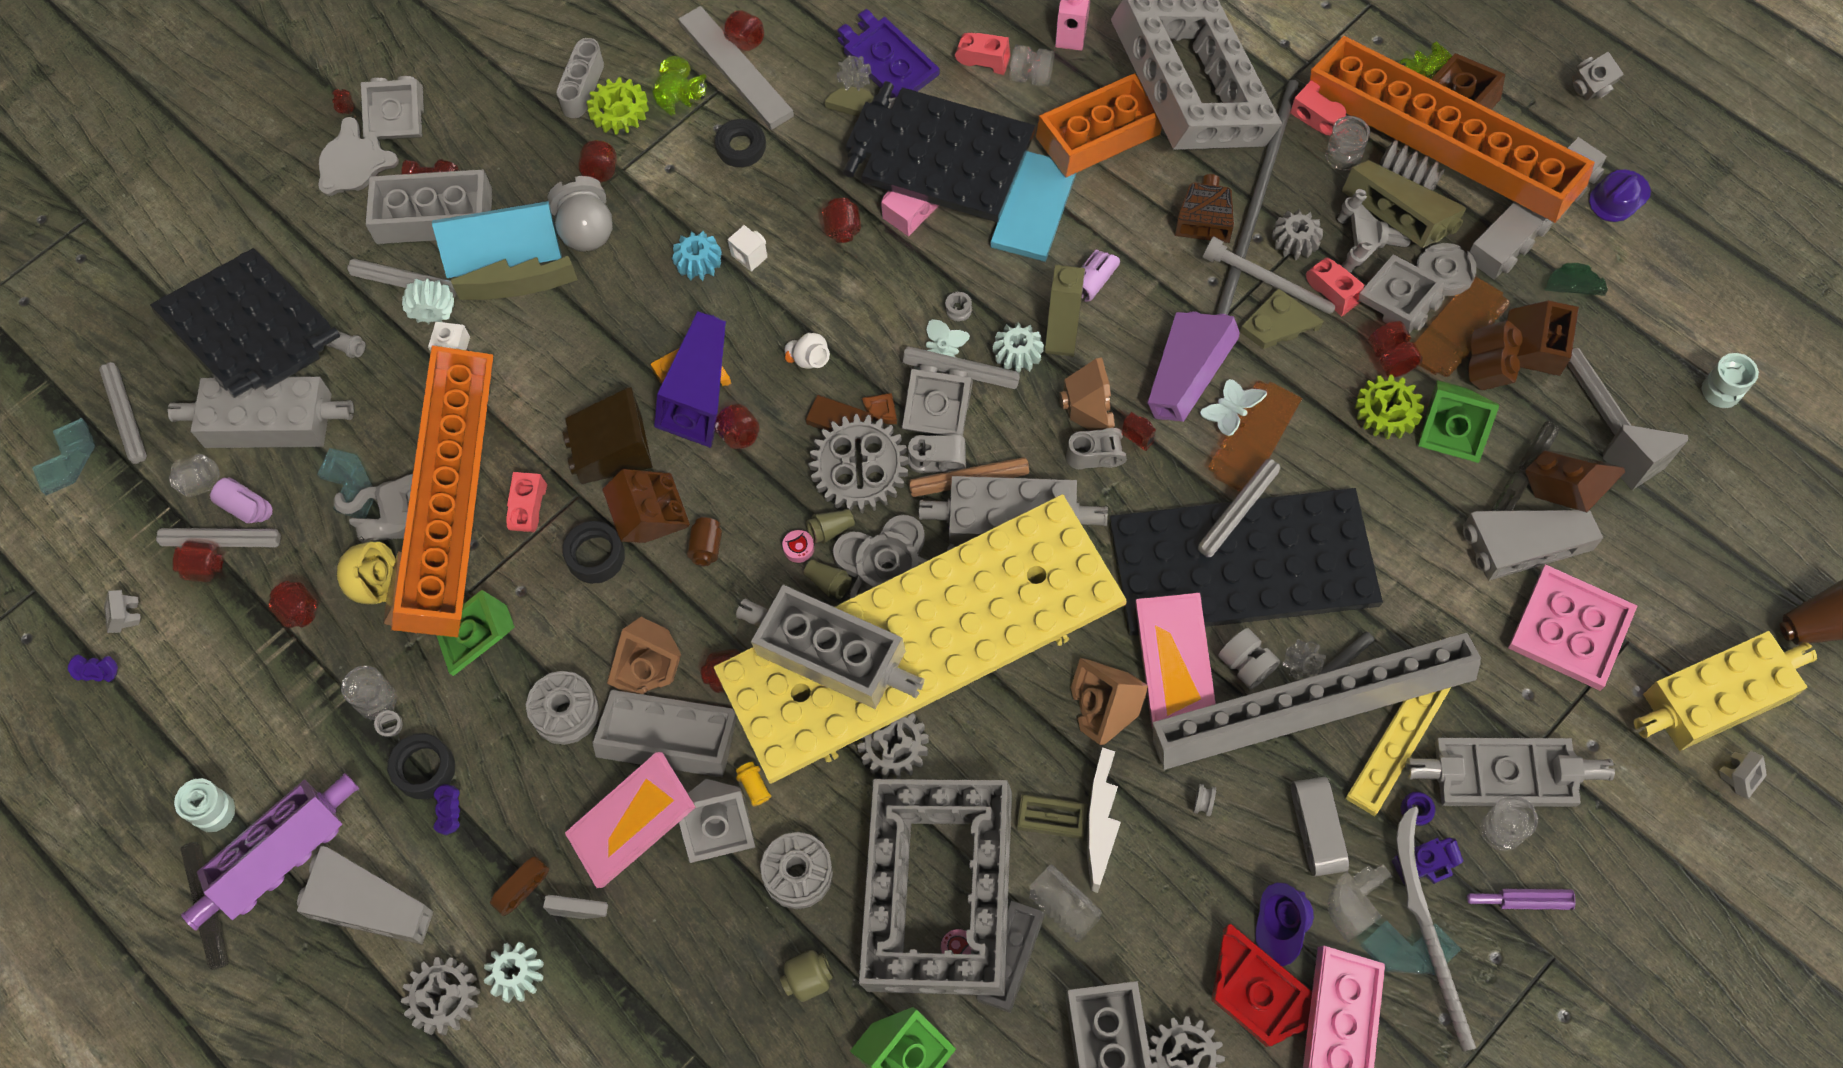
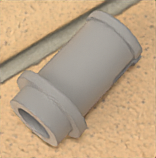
M338 331L340 337L326 345L345 352L346 356L350 358L360 357L364 353L366 346L360 336H350Z

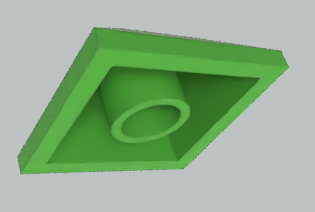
M1437 380L1427 408L1418 446L1479 463L1499 409V404L1468 388Z
M483 590L463 604L458 637L436 635L448 672L452 676L456 675L515 628L507 605Z
M912 1007L873 1022L850 1052L867 1068H942L956 1048L917 1009Z

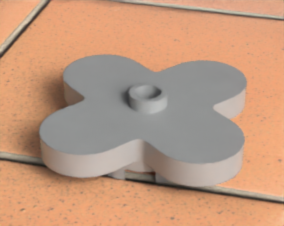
M909 515L895 516L885 524L880 535L875 537L861 532H849L838 538L833 548L835 564L839 569L845 570L848 575L857 578L851 590L850 599L928 561L918 556L924 545L925 536L923 526L916 518Z

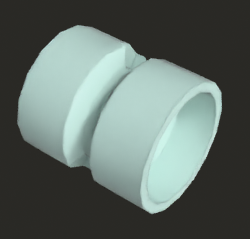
M1729 353L1723 356L1703 381L1701 389L1703 396L1716 407H1733L1758 379L1759 371L1757 365L1744 354Z
M203 778L186 782L179 788L175 796L174 806L176 812L181 818L205 832H217L224 829L231 822L235 814V804L229 794L218 788L211 781Z

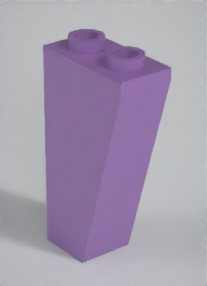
M1176 312L1148 400V405L1155 419L1184 422L1239 338L1240 332L1234 316L1226 314H1200L1198 312Z

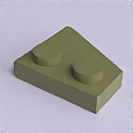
M1278 289L1242 325L1240 332L1262 349H1266L1280 341L1295 339L1299 333L1311 329L1314 332L1322 328L1324 321L1281 289Z

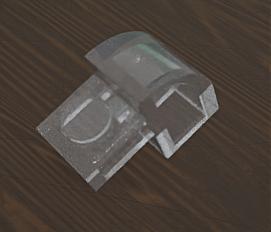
M1384 864L1375 870L1369 865L1353 878L1347 871L1339 878L1330 891L1328 897L1330 918L1348 943L1382 918L1366 895L1385 883L1391 876Z

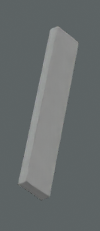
M701 6L678 19L679 25L771 130L794 117L792 108Z

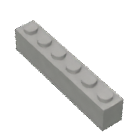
M1578 137L1568 149L1595 162L1589 182L1594 184L1604 172V169L1601 167L1607 156ZM1588 187L1575 199L1576 202L1582 197ZM1514 202L1473 244L1470 253L1475 259L1477 268L1494 280L1502 272L1507 274L1518 261L1516 257L1520 253L1526 255L1536 241L1534 239L1538 235L1543 237L1553 223L1551 220Z

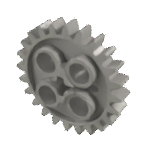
M855 414L854 422L849 423L848 419L844 416L842 426L839 427L835 422H831L833 430L831 433L824 429L821 431L825 440L815 439L814 441L815 446L819 450L810 451L811 458L817 460L809 463L810 470L817 471L811 475L812 481L820 482L816 486L818 493L827 490L824 496L826 502L834 497L836 498L835 507L837 509L843 503H846L847 509L852 511L854 505H858L860 513H863L865 505L869 504L871 509L876 511L877 501H880L885 506L888 505L887 494L894 498L897 497L894 486L904 487V481L900 477L908 476V469L902 466L909 464V457L901 455L907 452L906 445H898L902 441L901 435L892 436V425L883 429V419L881 418L874 425L871 422V415H868L864 422H860L858 414ZM857 438L861 439L863 461L862 489L857 487L855 440ZM877 443L882 448L876 453H870L866 450V447L869 444ZM841 445H847L851 448L850 452L845 455H840L835 450ZM873 472H879L884 476L882 480L876 483L867 479ZM842 474H849L853 477L848 484L837 482V478Z

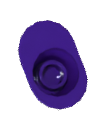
M1626 169L1616 170L1593 189L1590 194L1589 203L1592 211L1599 218L1610 222L1624 221L1648 201L1651 195V188L1648 181L1635 171Z
M1276 882L1269 885L1262 894L1256 927V944L1282 967L1291 964L1299 956L1303 946L1304 935L1313 924L1314 912L1310 901L1305 897V892L1296 890L1287 883Z

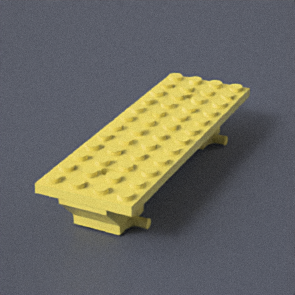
M1062 494L835 606L839 610L903 638L906 652L898 668L924 678V685L922 690H917L920 694L916 699L890 686L886 688L877 708L873 709L757 656L754 647L714 666V669L769 783L772 784L823 757L826 762H831L829 754L832 755L834 760L839 757L836 752L837 750L1053 641H1056L1057 646L1062 645V641L1065 644L1069 640L1067 634L1126 605V598Z

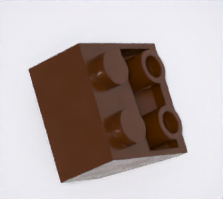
M1548 300L1508 311L1507 320L1521 331L1523 337L1517 355L1521 368L1557 376L1562 374L1572 356L1579 307Z
M622 469L602 489L621 542L647 543L686 529L690 525L671 473Z

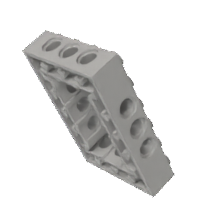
M1219 0L1121 1L1111 18V22L1173 150L1266 147L1282 125V122ZM1170 39H1175L1176 41L1195 39L1193 49L1195 53L1199 54L1205 66L1204 71L1206 74H1209L1216 88L1215 93L1220 96L1223 103L1201 102Z
M873 780L859 984L867 992L1004 996L1012 791L1007 780ZM911 824H972L971 834L974 838L973 860H970V869L973 873L972 895H968V903L971 906L970 930L966 932L971 954H954L952 950H945L944 954L919 953L915 949H910V953H903Z

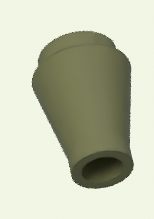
M849 509L814 514L812 519L806 521L807 531L815 544L819 542L824 544L855 525L853 515Z
M814 559L809 561L804 569V576L813 581L829 598L841 599L851 587L852 579L845 570L819 563Z

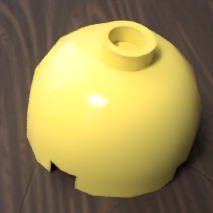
M369 541L350 547L340 557L337 566V580L343 593L350 600L371 605L386 602L396 560L391 549L383 542Z

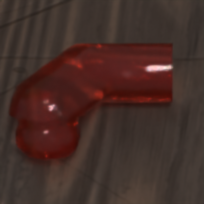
M336 89L332 92V95H334L332 102L334 103L335 111L340 114H351L354 111L351 93L346 89H342V91Z

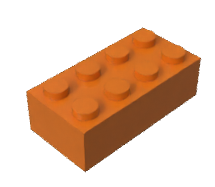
M1134 73L1039 115L1036 138L1063 175L1068 177L1160 135L1162 125L1138 76Z

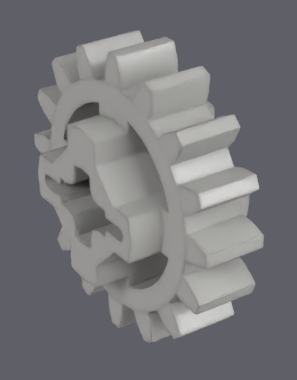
M914 713L907 718L902 717L888 724L890 726L883 730L879 729L859 739L864 743L857 745L858 752L866 753L861 758L863 765L872 763L870 767L872 774H875L880 769L882 770L883 779H887L889 773H894L895 778L900 779L902 771H905L909 776L913 775L912 765L922 767L923 760L919 756L928 755V748L924 744L929 743V738L927 734H921L925 730L923 722L915 725L916 715ZM904 727L912 733L915 741L912 740V737L905 735ZM897 734L898 743L894 745V748L891 749V753L889 754L888 744L892 743L893 739H895V736ZM871 746L882 753V760L873 753ZM904 757H908V758H906L905 760H903V761H901V762H897L898 760H900V759H902V758H904Z
M435 957L434 966L432 967L426 962H422V972L420 974L413 971L410 973L414 982L403 985V988L409 992V996L402 998L401 1003L410 1006L404 1012L405 1017L409 1019L415 1018L412 1026L417 1029L424 1026V1032L429 1035L434 1033L436 1027L441 1035L447 1034L448 1026L457 1031L460 1030L459 1020L463 1018L470 1021L472 1018L467 1013L468 1009L478 1008V1004L472 1000V996L479 994L480 989L471 986L477 980L476 976L472 973L466 974L469 967L463 963L457 966V961L450 957L445 965L439 957ZM448 974L456 976L461 985L451 984ZM441 990L446 991V995L440 997V1002L435 1001V997L441 995ZM421 1007L430 1008L433 1019L425 1016Z
M1185 1016L1182 1025H1179L1175 1018H1171L1169 1021L1170 1029L1160 1025L1157 1031L1161 1038L1151 1036L1149 1040L1155 1046V1049L1149 1050L1150 1058L1155 1060L1152 1068H1199L1200 1061L1208 1057L1207 1068H1217L1215 1067L1216 1064H1221L1225 1061L1224 1056L1216 1054V1051L1223 1046L1222 1042L1213 1043L1211 1040L1215 1030L1211 1029L1205 1033L1202 1030L1203 1021L1199 1020L1195 1026H1192L1189 1016ZM1187 1034L1197 1037L1202 1043L1198 1044L1188 1039ZM1168 1038H1171L1173 1048L1169 1054L1162 1057L1164 1043ZM1182 1048L1185 1053H1197L1190 1060L1189 1065H1187L1185 1060L1173 1061L1181 1053Z

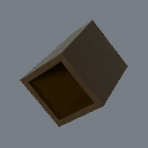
M632 387L625 388L565 418L567 430L562 431L566 448H571L572 456L567 457L571 474H577L581 484L615 477L622 469L641 471L653 468L643 418Z

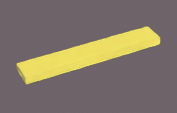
M1451 687L1403 701L1345 799L1374 817L1376 816L1404 769L1407 758L1411 757Z

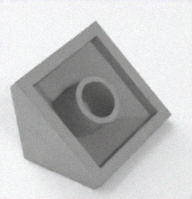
M705 779L687 793L696 808L679 822L690 863L755 848L747 803L740 787Z

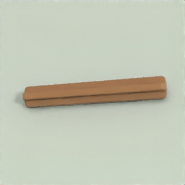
M1022 457L909 480V489L911 495L917 497L951 490L952 476L997 478L1025 476L1029 474V464L1027 459Z

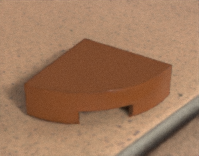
M892 393L862 398L864 409L866 412L873 414L874 420L878 421L881 418L884 424H897Z

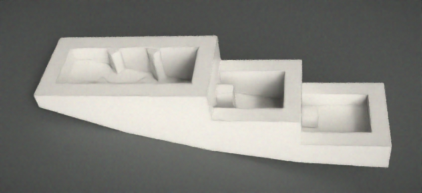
M1103 747L1092 786L1087 821V859L1091 891L1097 893L1121 823L1108 818L1118 786L1106 783L1115 751Z

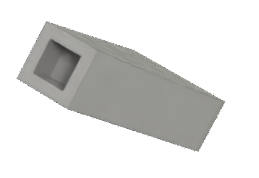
M1579 510L1476 511L1469 515L1463 525L1464 537L1469 544H1472L1476 553L1478 568L1485 572L1488 581L1593 551L1603 539L1590 510L1587 513Z
M320 846L318 854L311 860L309 866L310 876L306 887H303L298 895V913L308 919L423 945L433 915L431 909L328 847Z

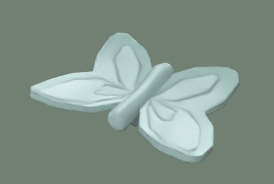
M932 319L929 321L926 330L929 339L933 342L928 341L926 343V347L930 349L927 351L955 357L954 355L959 353L957 348L962 347L969 340L970 335L961 330H950L947 324L940 320Z
M1229 379L1226 381L1223 390L1224 398L1218 399L1219 404H1211L1203 408L1200 414L1208 421L1218 422V428L1222 434L1231 436L1240 424L1241 419L1238 414L1243 417L1246 416L1247 410L1243 408L1255 406L1266 397L1267 392L1261 389L1244 391L1237 382Z

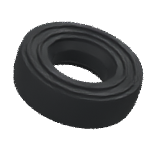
M734 119L726 122L719 128L715 137V147L718 156L727 165L747 167L761 159L765 152L766 140L763 130L757 123L748 119ZM737 136H746L751 140L750 146L744 150H734L731 148L730 142Z

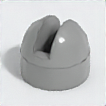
M391 710L380 712L374 721L375 730L385 737L397 735L403 726L401 716ZM397 720L396 726L383 730V724Z

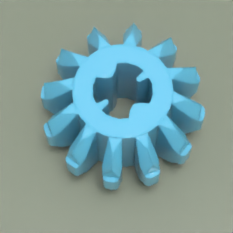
M691 231L688 238L680 235V243L674 244V254L672 257L673 263L676 265L680 275L687 274L690 281L696 276H699L703 281L705 274L714 276V268H720V258L722 255L721 248L717 244L716 239L713 236L707 237L704 231L698 236Z

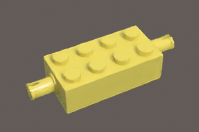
M1770 631L1760 634L1656 681L1643 694L1653 712L1636 718L1634 720L1635 729L1638 730L1644 727L1645 730L1639 732V735L1643 738H1648L1650 735L1665 729L1678 750H1684L1795 698L1808 688L1796 669L1816 661V651L1813 650L1806 653L1805 651L1812 648V645L1804 642L1797 647L1783 652Z

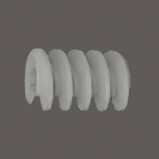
M1393 141L1383 155L1379 165L1433 191L1445 169L1440 173L1437 172L1438 162L1428 167L1429 157L1427 156L1418 162V151L1407 156L1408 146L1405 145L1398 151V141Z

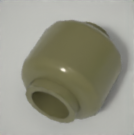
M807 950L785 961V975L780 977L782 987L787 996L794 994L797 1000L801 1002H806L827 992L830 988V980L834 979L833 972L823 953L818 955L814 950Z

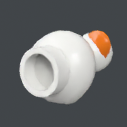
M808 332L798 341L792 340L788 342L784 349L785 360L788 363L795 362L799 367L805 369L823 367L828 362L830 356L826 340L817 333Z

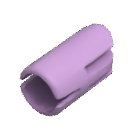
M1095 249L1081 268H1085L1082 298L1088 293L1084 300L1085 302H1089L1095 297L1120 265V259L1117 256Z
M230 477L217 481L211 490L210 499L215 505L245 523L263 522L272 515L273 509L268 501Z

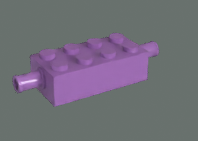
M346 773L323 793L317 792L304 779L197 871L205 895L186 912H183L181 914L182 918L190 927L198 930L219 909L231 920H234L239 914L245 915L253 909L257 899L264 892L277 888L283 882L284 875L294 866L299 867L311 857V851L319 844L327 843L337 835L338 828L342 823L336 815V808L360 788Z

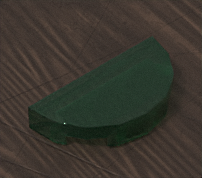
M1566 263L1549 276L1545 290L1605 296L1608 288L1605 279L1600 278L1595 272L1591 271L1592 267L1589 265Z

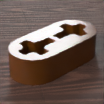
M538 857L530 858L496 891L491 898L490 905L502 916L508 915L545 879L549 868Z

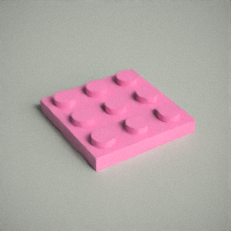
M1545 564L1539 574L1508 649L1601 691L1606 685L1637 605Z

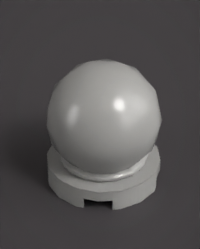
M587 176L575 177L576 182H571L562 186V182L557 183L550 189L547 196L551 213L555 216L557 234L566 246L578 252L595 251L607 242L613 229L612 214L605 204V190L601 187L599 180Z

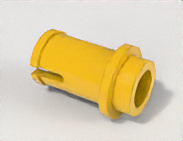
M748 762L736 769L737 782H742L752 806H758L768 801L772 796L759 774L760 767L755 766L754 762Z

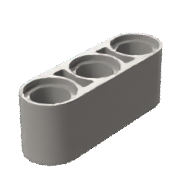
M583 38L576 43L557 87L556 93L563 114L568 118L575 119L584 115L588 107L587 100L591 99L589 93L595 90L604 68L600 47L595 39Z
M1325 776L1293 781L1291 783L1292 799L1311 874L1314 877L1347 872L1349 870L1347 849L1328 778Z

